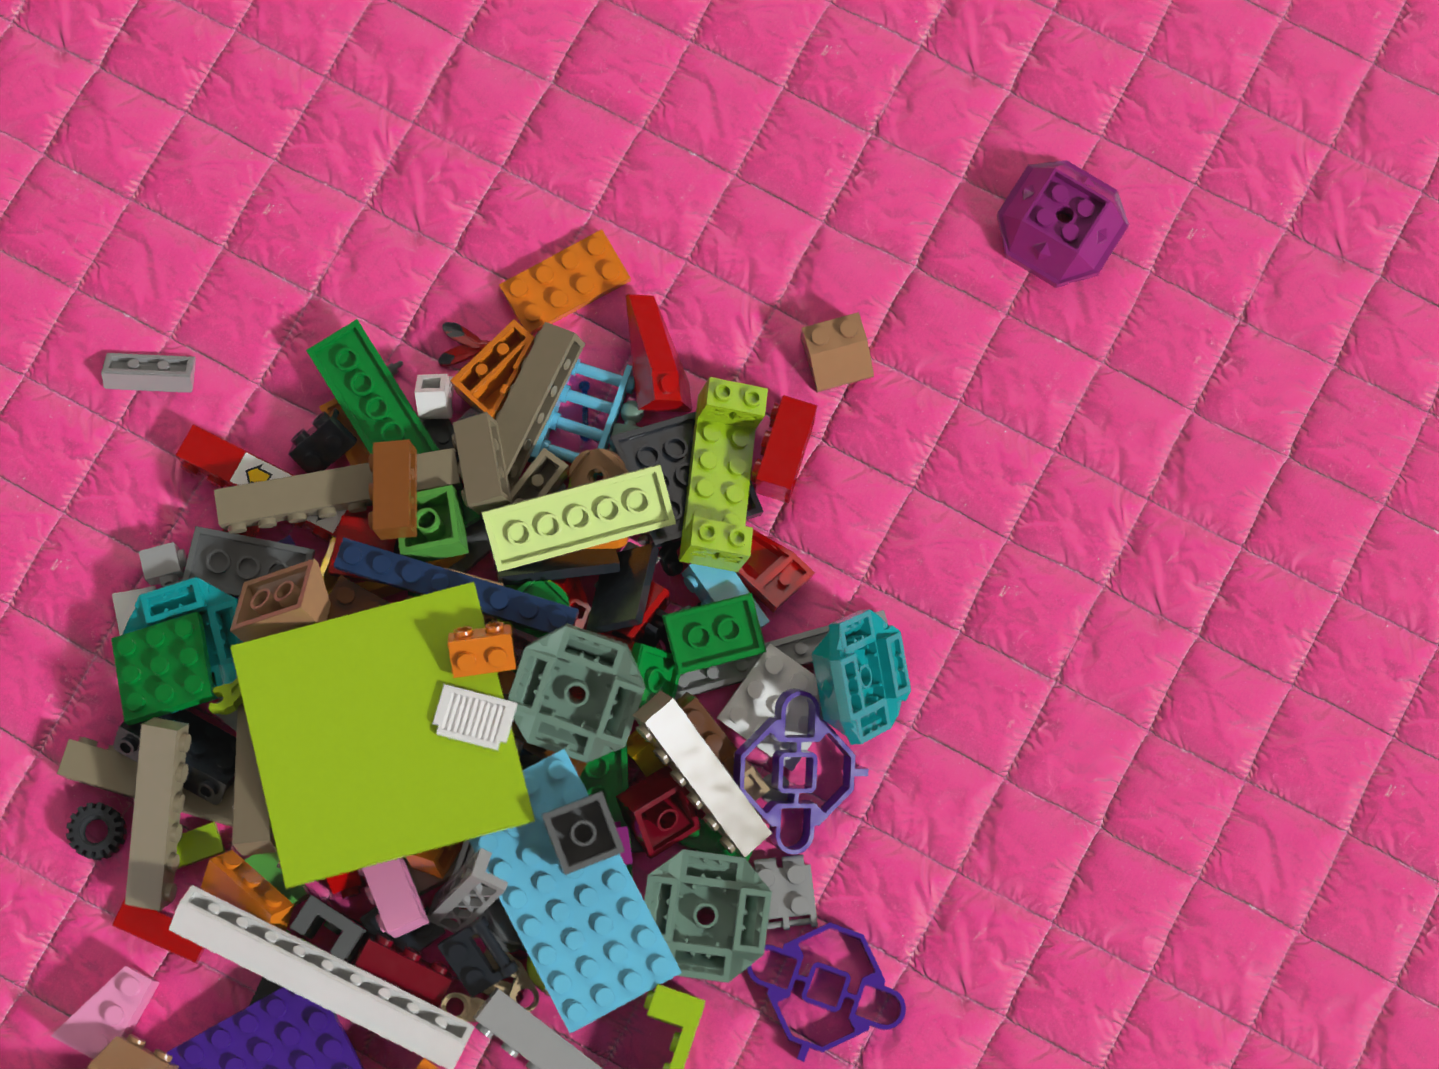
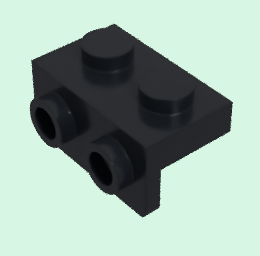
M336 408L328 414L323 411L312 422L313 426L308 431L301 429L291 439L293 445L288 455L306 473L324 471L357 442L352 433L337 419L340 412Z

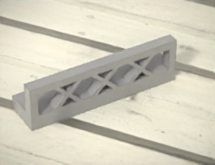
M480 848L435 893L427 915L429 922L456 933L472 923L506 891L508 882L486 872L492 855L491 852ZM470 896H479V898H471Z

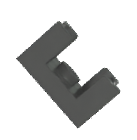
M311 895L290 928L309 939L314 938L324 921L323 926L335 934L339 935L343 931L330 953L351 964L369 932Z

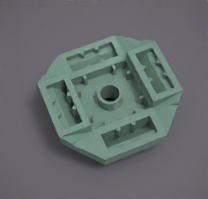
M566 624L526 645L507 701L518 704L514 720L527 743L554 752L565 749L569 757L587 763L626 746L635 720L632 715L638 711L646 685L626 643ZM575 685L581 686L585 690L586 696L583 698L573 697L570 693V687Z
M683 849L659 868L648 874L644 901L682 972L677 976L729 983L764 955L772 891L746 858ZM703 908L711 909L715 914L714 921L709 925H703L697 920V913Z

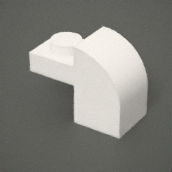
M448 374L417 375L414 393L420 419L452 418L454 387L450 380L453 376H448Z

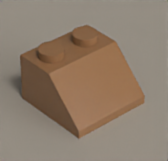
M859 312L801 329V341L817 393L874 377L868 340Z
M129 1034L127 1038L116 1036L97 1055L87 1069H178L179 1066L171 1062L173 1057L157 1048L152 1052L144 1047L146 1044L144 1040Z

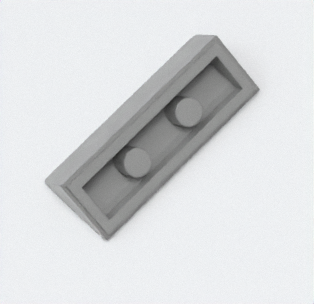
M107 353L101 372L103 386L106 389L191 393L194 385L196 358L189 356Z

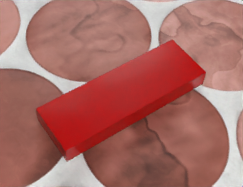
M125 899L112 926L196 964H198L205 949L170 931L169 927L173 918L156 910L126 905Z

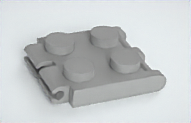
M803 854L781 857L782 868H777L776 857L754 860L755 871L772 891L769 919L782 918L783 920L768 923L767 929L783 927L784 930H790L791 926L811 924V927H818L811 864L804 865ZM810 915V918L789 920V917Z

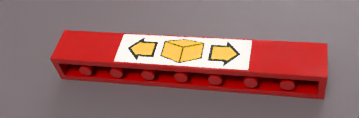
M194 424L176 453V457L182 463L181 468L193 475H196L198 471L208 476L206 479L208 482L219 488H223L224 485L232 487L295 476ZM348 510L337 511V515L333 517L319 518L318 515L308 516L304 522L290 524L298 528H302L305 525L313 529V535L328 542L329 538L332 539V536L337 537L342 515L368 519L369 513L366 511L350 513ZM398 543V547H397L396 554H399V552H400L399 543Z

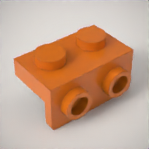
M493 622L480 629L464 626L456 628L454 632L449 633L448 647L453 678L516 669L510 624L504 625L503 622Z

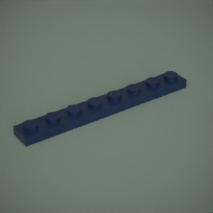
M344 537L333 565L337 570L419 595L474 582L482 614L546 634L566 624L574 626L579 613L578 609Z

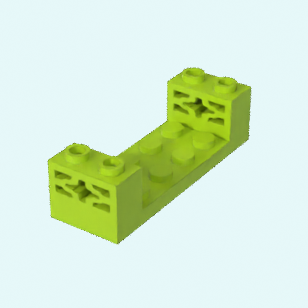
M709 377L700 391L697 399L679 556L680 562L738 572L749 559L753 528L747 527L745 524L755 430L765 417L767 388Z
M657 984L655 991L650 990L644 1003V1009L648 1010V1017L682 1029L681 1033L675 1032L669 1050L674 1052L671 1064L665 1062L663 1069H684L706 1001Z

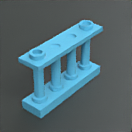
M578 358L570 376L580 374L619 387L614 403L571 390V386H568L569 376L528 462L532 463L543 448H546L559 459L572 463L580 454L551 444V441L548 440L551 429L556 431L557 428L599 441L598 448L607 449L609 445L608 440L612 436L614 423H617L626 394H632L635 387L633 366L627 364L622 376L581 363V359ZM569 401L609 414L604 430L561 417V413H558L561 402L566 403ZM594 473L593 477L595 478V481L598 475L603 476V474Z

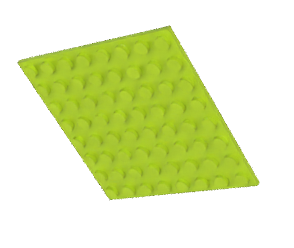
M474 582L230 646L286 889L535 822L512 728L510 729L507 743L500 742L498 750L437 735L438 726L433 724L444 684L504 700L497 672L453 678L448 647L449 633L454 632L456 628L470 626L472 629L485 628Z

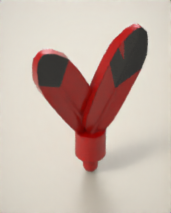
M445 322L442 327L446 335L461 345L445 351L439 357L438 362L443 366L456 365L476 356L491 341L481 340L474 333L457 323Z

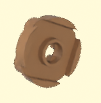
M598 448L580 453L570 466L569 477H571V486L576 487L595 482L594 473H602L603 479L628 473L629 471L626 469L623 460L616 453Z

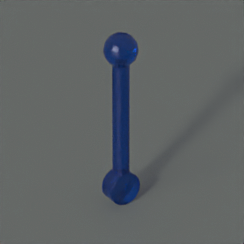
M586 380L579 383V389L583 394L588 395V390L590 389V383ZM582 406V424L588 425V407ZM580 436V439L584 442L590 440V438Z

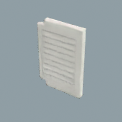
M444 684L433 724L438 726L437 735L498 750L500 742L507 743L518 704Z

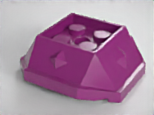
M1067 160L1028 165L997 213L1005 258L1055 288L1098 276L1129 226L1118 191ZM1058 214H1066L1071 221L1063 223L1056 216Z

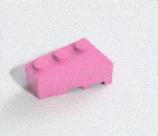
M123 967L61 1025L51 1037L95 1059L116 1036L127 1038L133 1032L160 982L134 968Z

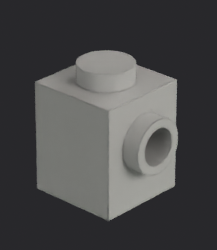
M174 542L138 551L144 578L151 586L160 583L161 586H169L178 583L179 578H183L187 556L185 550H180Z

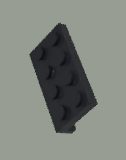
M185 709L156 717L189 724L188 734L191 735V745L186 753L185 764L188 765V775L183 783V788L214 805H219L224 798L226 790L235 781L236 737ZM148 720L130 726L123 722L118 728L113 744L114 749L138 763L141 724Z

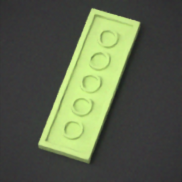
M660 464L482 512L498 572L676 524Z

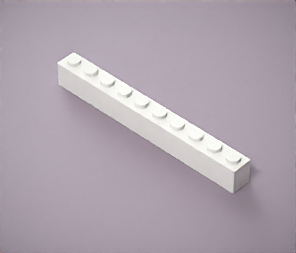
M193 885L179 902L169 927L170 931L446 1069L455 1068L475 1027Z

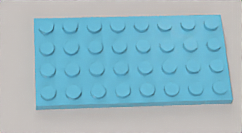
M562 749L523 770L535 822L473 838L469 842L475 853L480 848L492 853L486 872L508 882L506 891L499 899L571 1034L657 987V984L661 985L682 972L620 854L567 875L563 874L541 814L589 795L565 749Z

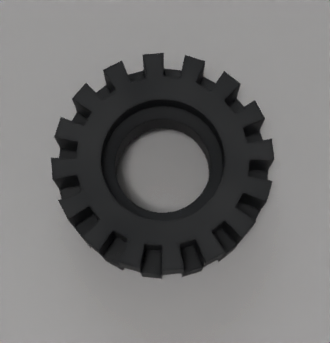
M99 802L97 804L87 803L86 807L80 806L77 808L78 812L76 814L72 813L70 816L72 821L67 823L66 826L69 829V833H66V836L71 842L69 843L71 848L89 859L101 860V858L108 859L112 857L111 854L113 852L117 853L120 850L118 848L120 844L124 845L125 839H123L124 834L127 835V829L124 828L126 823L121 818V814L112 807ZM93 820H103L108 827L106 838L99 843H91L85 835L87 825Z

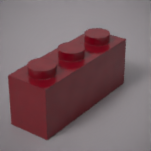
M368 933L352 965L439 1008L453 981L452 974L449 973V967L435 960L431 964L421 959L422 954L410 947H405L403 950L393 945L394 940L382 933H377L376 936Z

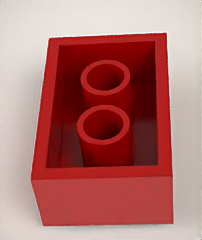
M786 395L782 396L780 404L774 403L769 424L772 430L765 431L761 443L760 455H763V459H756L752 471L753 477L751 482L755 483V492L757 494L786 503L790 502L815 423L818 405Z

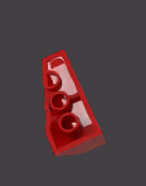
M627 294L625 298L637 409L691 412L692 403L689 381L655 297Z

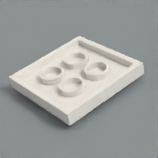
M770 643L766 647L767 652L761 654L717 717L718 720L745 739H748L769 717H774L775 704L778 697L789 689H801L814 695L820 706V718L823 719L815 675ZM797 696L788 703L786 708L785 735H806L808 730V702L805 697ZM768 734L756 747L773 757V753L776 750L790 749V742H778L773 740ZM803 742L801 750H808L812 742ZM785 757L784 766L793 771L802 757Z

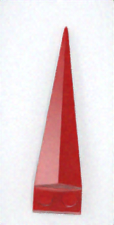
M754 529L751 555L742 568L735 572L748 591L753 593L773 613L815 574L793 551Z

